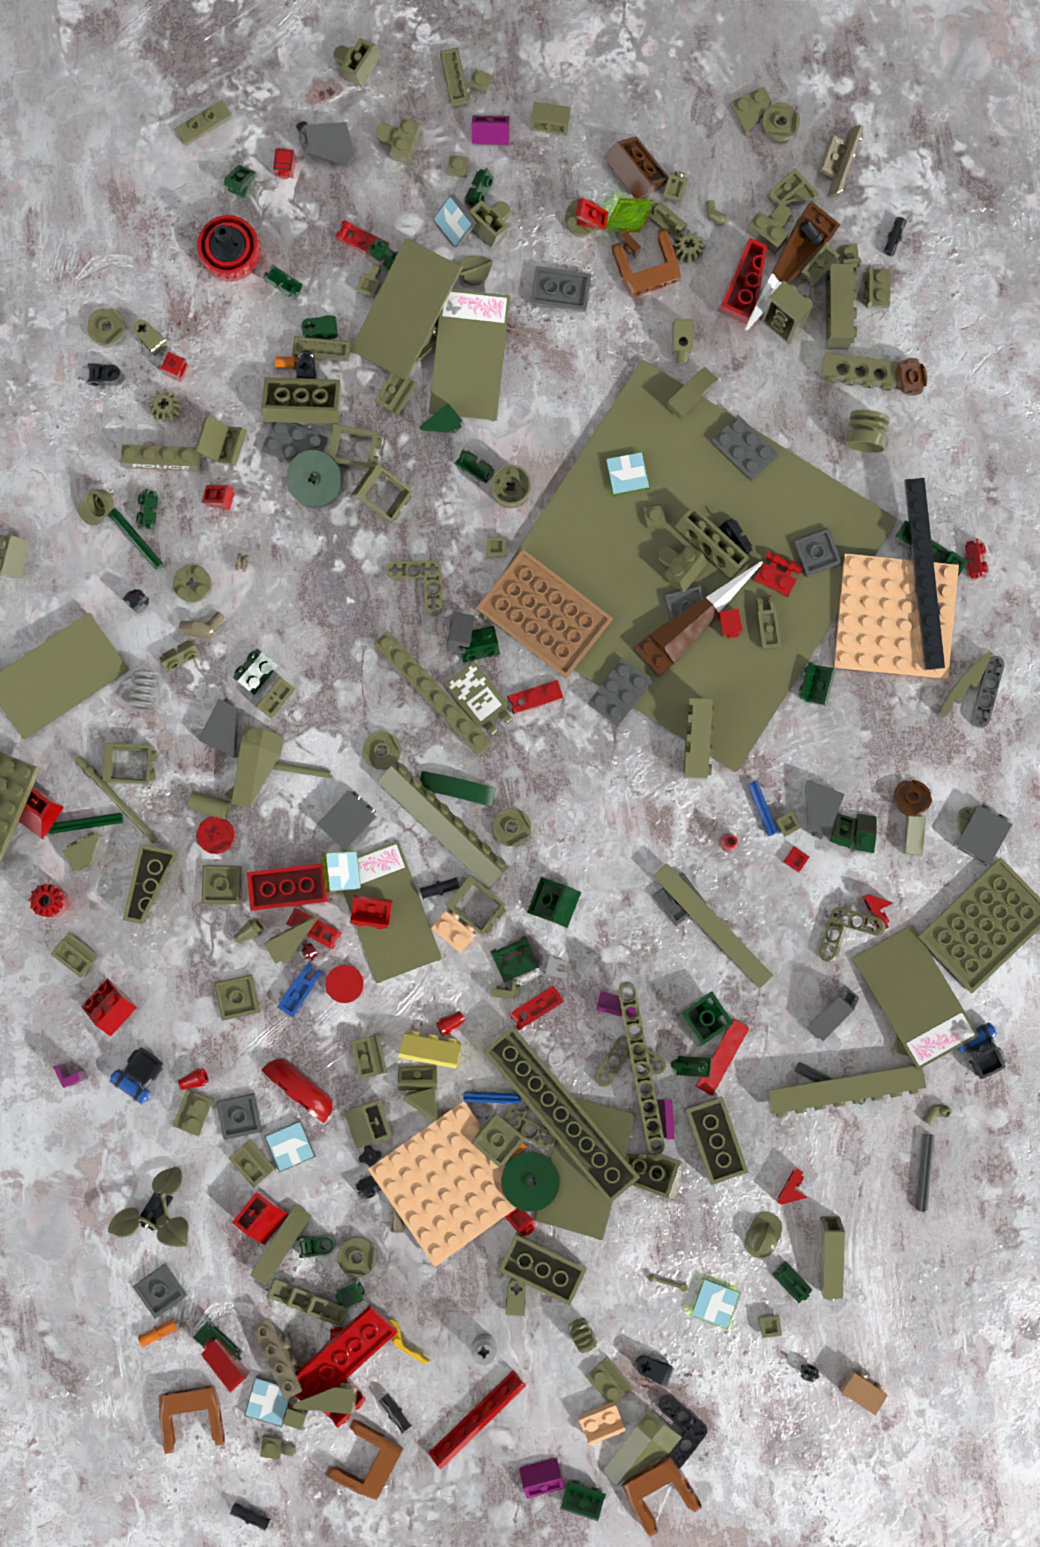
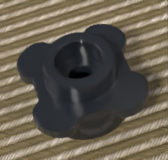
M367 1145L364 1147L363 1154L359 1156V1161L371 1167L381 1157V1151L374 1150L371 1145Z
M810 1364L801 1365L800 1376L804 1380L815 1382L816 1379L820 1378L818 1375L820 1371L815 1366Z

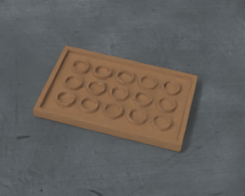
M522 549L476 607L477 611L565 679L568 678L613 621L610 615L524 549Z

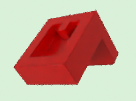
M517 1208L505 1216L517 1233L522 1236L531 1234L538 1224L527 1211Z

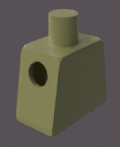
M674 319L672 323V353H677V364H687L688 353L693 351L694 319ZM679 341H684L685 346H681Z

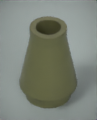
M256 918L249 919L238 933L234 935V938L241 945L250 939L260 936L264 929Z

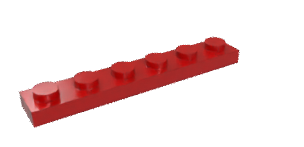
M512 1370L428 1453L438 1468L442 1469L527 1386L516 1371Z

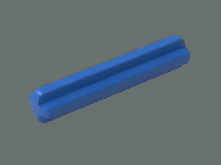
M757 781L750 783L748 787L767 836L777 834V829L759 783Z
M465 1091L463 1099L465 1102L519 1104L521 1096L518 1093Z

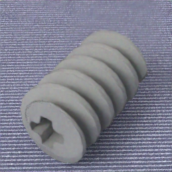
M145 670L134 671L133 675L137 678L132 679L131 682L136 686H131L130 690L135 693L128 695L133 701H128L127 705L137 710L150 712L151 710L146 708V706L152 705V703L147 698L154 696L149 693L150 690H155L150 683L156 682L151 677L158 674Z
M478 1335L472 1343L471 1356L479 1365L490 1364L496 1356L497 1344L491 1335ZM481 1347H485L487 1351L483 1352V1349H481Z

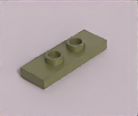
M453 48L440 51L450 105L456 106L469 103L459 49Z
M220 100L176 127L175 131L186 146L232 118V114L223 100Z
M294 336L292 355L298 357L301 351L308 350L314 354L316 359L349 362L351 342Z

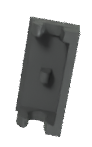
M457 611L453 612L446 652L465 653L466 649L459 648L458 646H470L474 615Z

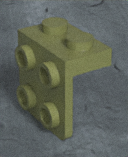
M206 416L195 450L219 464L236 466L247 430L241 427L227 426L211 416Z

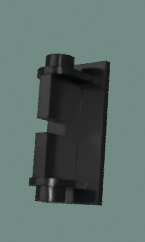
M733 518L727 519L718 527L746 554L753 550V545L746 535L739 537L743 530Z
M372 1176L361 1179L355 1184L361 1199L372 1198L376 1195L375 1193L382 1191L377 1182H373Z
M153 1193L139 1217H143L156 1224V1220L165 1213L160 1196L161 1193ZM165 1194V1201L168 1208L174 1197ZM139 1221L141 1227L154 1231L151 1226Z

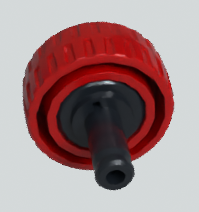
M235 215L218 216L205 224L197 239L198 255L206 271L213 277L227 282L238 281L246 278L256 269L260 261L261 245L255 229L248 221Z

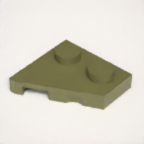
M764 86L730 102V106L745 136L750 133L753 126L758 123L765 111L772 105V101Z
M795 168L768 191L767 196L777 206H790L817 199L819 193Z

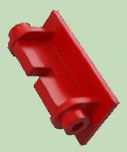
M976 538V543H974V540L967 541V545H965L967 559L974 558L973 562H967L969 576H971V579H978L979 575L986 578L988 564L987 561L984 562L983 554H986L985 544L978 538Z

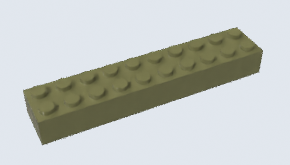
M514 1026L509 1028L483 1051L609 1203H612L640 1178L639 1174Z

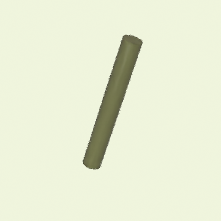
M278 762L273 767V770L330 778L331 774L329 770Z

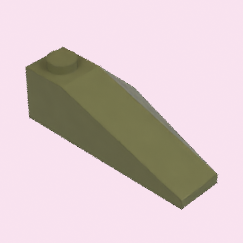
M244 726L232 805L251 808L264 782L271 774V770L281 757L284 737L264 728Z
M625 1154V1159L640 1176L632 1184L633 1186L667 1199H675L681 1182L682 1161L663 1154Z
M650 1410L609 1461L602 1473L617 1486L670 1453L682 1436L653 1410Z

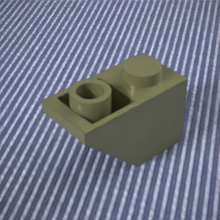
M88 833L83 837L84 840L78 843L74 841L66 846L67 849L63 850L74 872H79L94 864L102 840L101 834Z

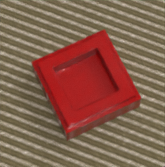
M793 846L783 863L799 873L809 859V856Z

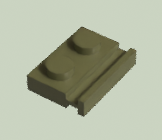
M391 373L374 402L399 416L415 390L417 382L412 381L410 378L403 380L396 374Z
M70 932L67 933L51 953L53 957L80 978L86 974L99 957L97 953Z
M379 1034L351 1041L359 1079L387 1073Z
M187 1089L173 1127L200 1136L214 1099Z
M251 1139L228 1158L253 1188L276 1169Z
M606 1357L604 1361L600 1362L586 1374L607 1403L615 1401L616 1404L633 1389L609 1357Z

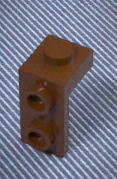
M648 214L644 224L649 220L650 214ZM621 231L619 242L623 245L624 251L635 258L641 251V246L631 237L635 232Z

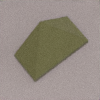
M434 1088L407 1092L402 1099L432 1121H435L439 1116Z

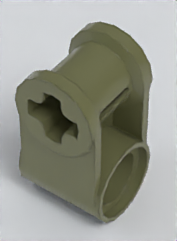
M138 320L134 324L135 334L154 356L159 354L169 344L146 320ZM140 329H146V332L144 333Z
M511 1278L508 1283L505 1315L525 1316V1284ZM515 1283L519 1284L520 1288L518 1291H514Z

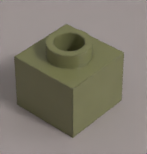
M289 1405L283 1424L302 1430L308 1411L293 1409V1406Z

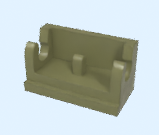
M534 102L530 130L567 135L571 107Z
M825 244L802 270L799 278L802 281L807 279L810 282L809 285L813 287L828 271L830 264H834L840 255Z
M279 677L256 707L272 719L295 688Z

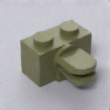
M359 38L354 47L348 48L340 45L334 51V58L337 64L341 65V70L346 80L360 87L364 85L381 58L376 45Z
M402 117L399 128L386 123L378 125L376 128L377 140L392 146L390 150L391 159L409 165L421 134V124Z
M481 200L469 211L477 222L472 230L491 248L504 237L508 228L504 221L510 214V206L506 202L499 201L489 208Z
M778 205L769 216L759 210L748 224L746 233L755 240L767 245V249L776 254L787 241L789 232L783 229V227L790 219V209L785 205Z
M689 544L681 553L666 546L658 554L661 564L669 568L665 572L669 584L682 592L688 589L707 565L703 553Z

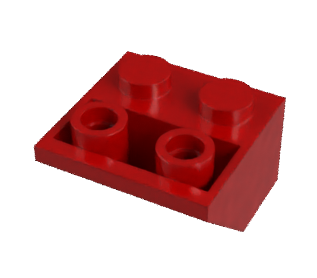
M33 786L19 822L38 837L44 839L64 807L41 789Z
M108 978L81 1006L94 1025L109 1036H112L137 1009L132 1000Z
M259 1189L231 1223L247 1236L265 1245L289 1213Z

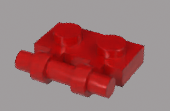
M768 551L765 558L772 562L770 566L762 563L754 581L788 597L797 580L790 575L792 571L800 574L802 567L796 565V562L792 560L790 562L782 558L778 553L774 554ZM779 564L787 568L786 572L783 573L775 569L776 565Z

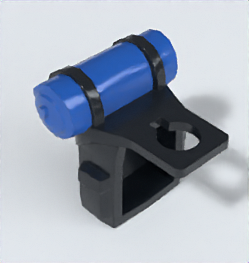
M990 1022L975 1028L979 1036L956 1049L960 1053L965 1052L970 1059L968 1063L973 1074L980 1079L989 1077L1006 1068V1059L1000 1047L996 1046L993 1039L997 1034L996 1029Z
M140 1047L138 1050L135 1049L130 1057H128V1064L123 1070L118 1069L111 1074L109 1082L132 1097L135 1102L137 1101L142 1105L149 1100L151 1091L148 1090V1087L152 1081L155 1082L160 1076L164 1064L152 1053Z

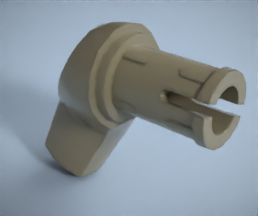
M217 611L207 623L180 621L178 629L181 634L211 639L216 636V630L227 619Z

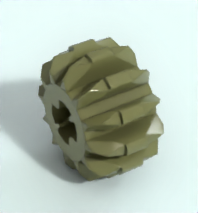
M688 230L687 235L681 232L680 237L675 238L676 244H673V249L676 250V256H681V262L686 258L689 264L691 258L694 261H698V256L703 255L702 250L705 249V244L702 243L703 237L697 238V232L691 235V231Z
M163 390L162 394H160L159 391H156L157 397H150L153 401L148 404L149 408H151L150 414L155 415L157 421L162 418V421L166 422L168 417L173 421V414L179 416L177 410L181 409V405L178 404L180 400L178 397H174V392L171 391L168 394L167 390ZM165 403H167L168 406H165V409H162Z
M585 1318L576 1319L569 1324L568 1330L579 1352L583 1354L597 1347L596 1337Z

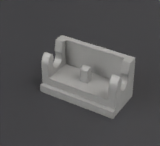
M549 955L545 975L566 979L567 973L559 972L557 969L562 970V966H559V964L566 966L567 962L555 959Z

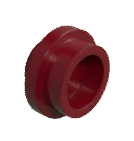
M304 943L303 949H301L304 959H309L310 962L314 961V958L317 957L312 943Z

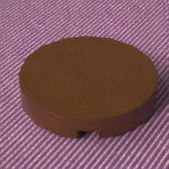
M917 358L904 359L897 366V385L901 392L907 396L921 394L924 391V386L927 385L926 368L923 364H920V360Z
M906 780L897 785L893 793V802L901 813L907 816H920L928 811L932 803L931 792L924 783L918 780Z

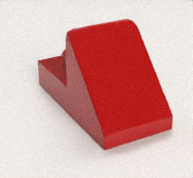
M580 198L577 202L575 217L578 218L577 225L606 230L609 211L585 198Z
M206 485L201 503L230 510L234 497V488L229 485Z
M869 894L862 896L871 916L883 920L886 926L885 929L889 928L887 924L889 919L885 912H881V909L893 904V902Z
M796 1167L793 1168L776 1199L777 1203L782 1205L807 1198V1196L795 1190V1187H799L804 1179V1176H802L803 1171Z

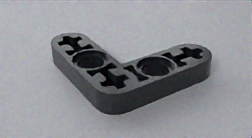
M666 1394L660 1397L658 1402L659 1408L662 1413L681 1427L684 1433L681 1435V1440L665 1458L668 1456L675 1458L678 1455L675 1450L678 1449L681 1454L685 1455L683 1458L681 1455L677 1458V1466L681 1468L707 1435V1427L700 1418L673 1396ZM664 1400L667 1402L671 1400V1405L675 1409L677 1405L679 1406V1408L675 1410L673 1416L671 1415L673 1413V1410H671L669 1407H667L666 1409L663 1408ZM680 1412L688 1414L686 1422H680L677 1419ZM692 1418L695 1419L693 1421L694 1425L697 1427L702 1425V1433L698 1432L695 1434V1429L691 1425L689 1428L686 1427L691 1423ZM684 1440H689L692 1443L691 1448L687 1451L682 1450L680 1447L681 1442Z

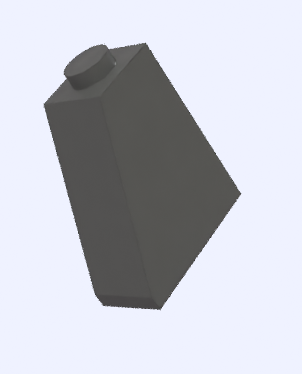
M346 122L304 125L298 135L299 143L302 144L304 152L349 166L355 158Z
M227 698L224 701L218 699L198 740L236 758L238 708L234 706L235 702Z
M808 780L805 784L807 831L812 833V837L822 840V838L828 837L845 794Z
M844 985L811 1022L809 1026L811 1034L815 1038H820L824 1041L853 1012L859 997Z

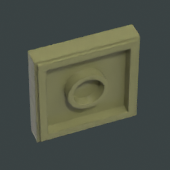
M203 865L202 904L241 905L242 866Z
M253 974L214 983L222 1021L261 1012Z
M495 1113L471 1144L498 1167L502 1168L526 1138Z

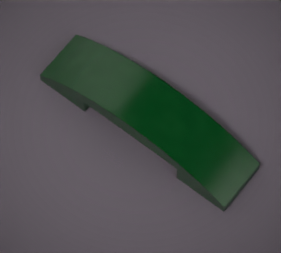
M905 520L895 537L912 551L909 522ZM931 539L934 563L959 565V577L968 561L955 552L948 551Z
M422 771L420 776L422 785L434 794H441L492 807L496 792L494 787Z

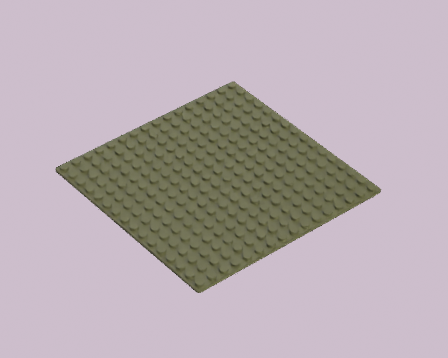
M642 360L504 572L522 549H524L610 615L613 621L583 657L574 671L596 685L601 686L621 658L652 680V683L633 708L684 741L686 708L689 698L713 699L714 718H712L711 726H714L713 737H710L713 753L710 757L733 772H737L839 613L844 554L875 557L896 524L897 518L757 430L755 431L779 454L751 482L711 443V440L735 416L702 397L680 419L667 407V403L684 385L647 361ZM642 452L649 487L614 494L607 459ZM662 505L666 525L647 528L643 509ZM693 506L717 527H720L727 519L733 518L743 530L739 537L746 535L753 545V550L747 554L750 558L731 579L704 555L707 565L688 587L701 585L704 598L759 562L770 566L772 561L765 558L768 551L774 554L778 553L782 558L790 562L792 560L796 562V565L802 567L793 541L829 528L842 564L809 577L805 576L803 568L800 574L792 571L790 576L797 580L788 597L754 581L760 569L759 567L721 610L726 611L739 608L743 630L741 634H738L739 637L727 639V636L722 637L717 615L681 657L659 677L635 651L634 647L645 637L670 621L664 595L680 591L669 584L665 572L669 568L661 564L658 557L660 550L668 546L681 553L689 544L700 551L675 528L679 520ZM779 564L775 567V569L783 573L787 570V568ZM773 595L775 609H777L782 647L762 650L756 597H761L763 611L770 610L768 596Z

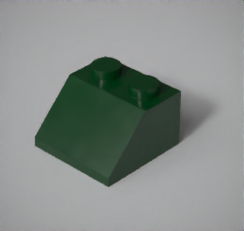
M541 877L527 913L568 928L581 892L567 885Z
M713 991L676 1013V1016L696 1046L706 1044L734 1024Z

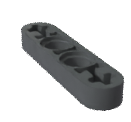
M992 656L981 679L971 716V723L976 728H984L990 722L1005 664L1004 660L999 656ZM996 660L1000 667L995 669L994 674H987V672L991 673L993 670V665H990V663ZM987 678H992L995 681L993 688H988L985 685ZM982 696H987L990 699L989 706L986 707L980 703ZM981 710H988V713L984 712L982 716L985 722L978 724L976 717L981 715Z

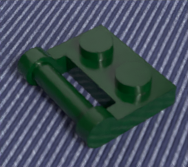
M526 935L521 937L519 941L498 950L493 949L490 951L504 983L539 968ZM522 947L525 948V953L507 961L501 962L499 958Z

